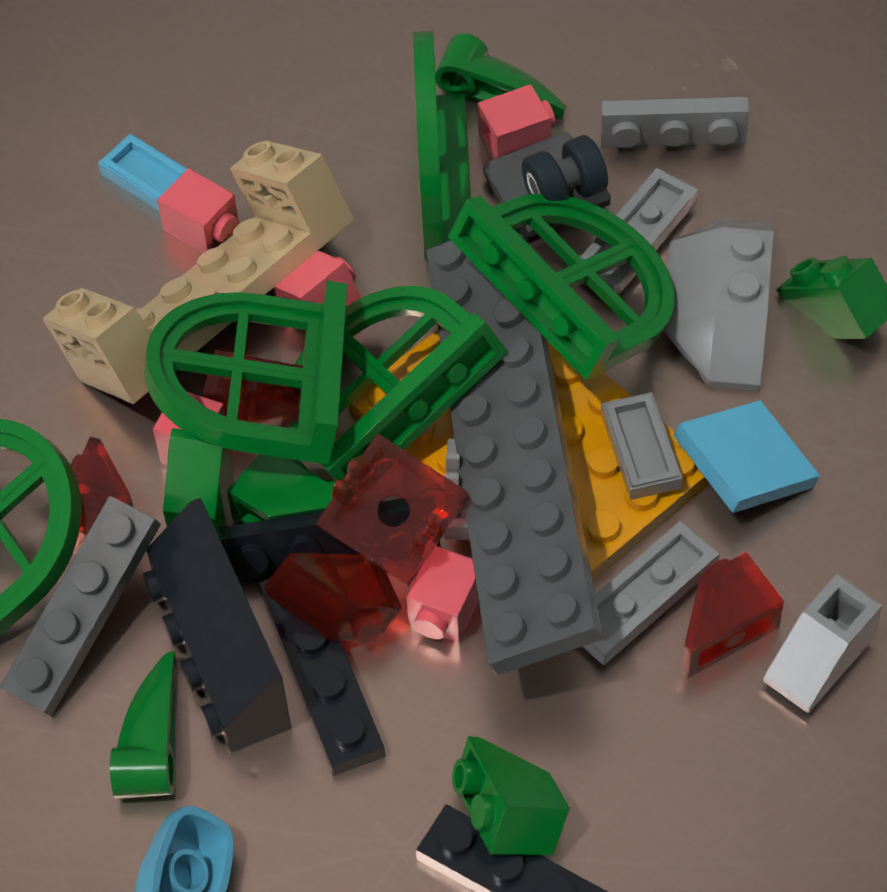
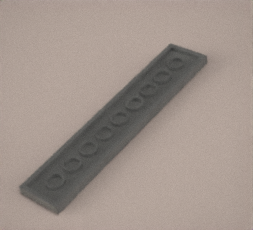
M526 226L516 229L515 231L529 244ZM450 240L426 250L432 289L449 296L470 315L475 312L487 323L508 351L499 362L450 407L456 452L460 454L459 472L488 665L498 676L602 640L603 634L548 341ZM437 324L441 343L450 334Z

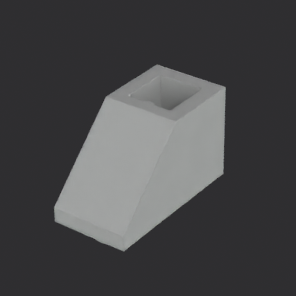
M836 574L801 613L764 675L763 682L809 713L875 638L882 605Z

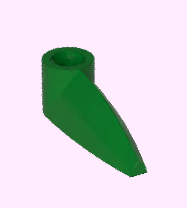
M456 34L450 39L435 72L436 84L444 93L448 95L465 94V100L474 103L531 84L539 99L549 102L555 119L563 120L567 106L554 93L524 71L490 56L485 43L471 34Z
M175 651L163 655L152 668L137 690L125 715L117 748H112L110 754V781L115 799L174 794L177 745V658Z

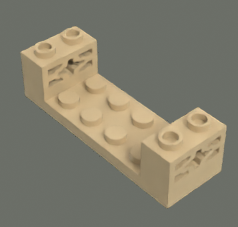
M267 140L250 146L244 152V157L233 165L230 171L255 217L238 224L229 238L218 247L201 254L197 259L196 265L181 277L167 282L161 288L160 294L144 307L136 309L131 305L84 288L71 291L62 296L57 301L56 308L42 319L80 382L134 404L149 392L144 375L147 344L153 329L167 313L185 302L207 295L233 292L265 295L352 223L355 218L323 154ZM231 322L204 327L188 336L177 349L197 352Z

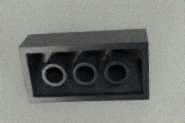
M198 498L190 501L146 550L151 570L143 573V578L153 603L164 601L169 614L162 616L161 619L172 647L182 644L188 658L180 661L191 691L195 692L202 689L208 704L200 706V710L211 738L222 735L230 754L290 730L292 726L283 678L202 499Z

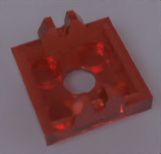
M377 433L363 455L351 459L347 467L348 473L343 480L338 479L331 495L333 499L315 524L409 587L470 495L468 491ZM389 496L404 498L410 507L408 519L397 527L386 526L378 517L380 503Z

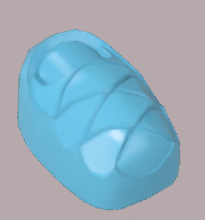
M185 806L168 814L154 835L141 863L135 892H227L234 852V839L229 826L210 812L195 806Z

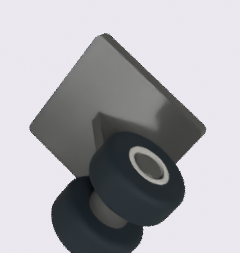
M563 132L483 164V175L501 203L523 195L542 193L548 201L567 200L569 196L592 203L601 208L611 204V195L607 190L608 172L605 161L596 143L587 135L572 138L569 132ZM548 223L551 228L562 225L559 223ZM526 225L528 238L537 235L529 225Z

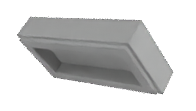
M650 392L601 403V415L629 499L632 500L681 489L683 478L653 393Z

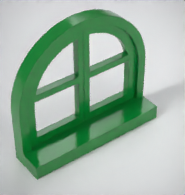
M433 31L413 32L424 260H428L426 250L450 241L448 236L465 201L471 199L465 94H436Z
M540 193L519 196L492 207L481 195L465 201L448 236L586 381L648 349L659 338L672 315L675 297L673 283L667 267L659 254L632 226L611 212L592 203L569 196L567 200L549 201ZM548 223L565 224L582 229L599 237L612 247L583 260ZM529 225L569 267L555 272L515 230ZM629 262L638 275L644 291L645 303L642 315L639 317L609 287L600 275ZM586 283L627 326L614 332L572 288Z
M327 281L322 304L262 294L233 292L203 296L174 308L158 322L147 344L144 375L153 401L163 414L179 428L215 446L240 452L329 465L338 427L347 283ZM237 321L233 358L177 349L188 336L204 327ZM248 322L306 330L303 368L245 360ZM174 370L231 378L227 415L218 414L193 399L179 383ZM247 380L300 388L297 429L237 420L241 381Z
M422 286L392 287L371 293L349 304L345 310L343 354L363 373L340 393L339 414L373 382L386 395L336 442L334 441L329 465L319 464L354 498L499 362L508 351L487 323L475 312L470 315L449 296L435 289ZM399 316L421 317L378 359L354 338L356 334L367 327L389 318ZM436 323L443 327L450 335L401 381L388 370ZM304 349L294 367L303 368ZM287 387V420L290 428L297 429L301 389Z
M0 419V449L24 455L32 464L0 491V540L23 572L15 582L0 594V636L37 605L58 582L72 557L81 522L80 490L74 471L67 458L57 446L35 430L21 423L6 419ZM44 482L49 498V520L43 543L36 557L31 562L2 518Z

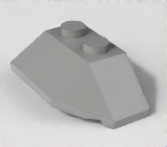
M721 219L670 242L668 272L673 283L675 297L672 315L663 331L682 355L699 371V376L708 387L760 391L774 235L773 223Z

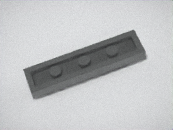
M109 496L0 685V689L52 717L156 535L161 523L132 506Z

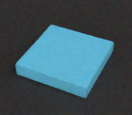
M761 400L679 423L673 435L732 513L814 488L820 477L819 473Z

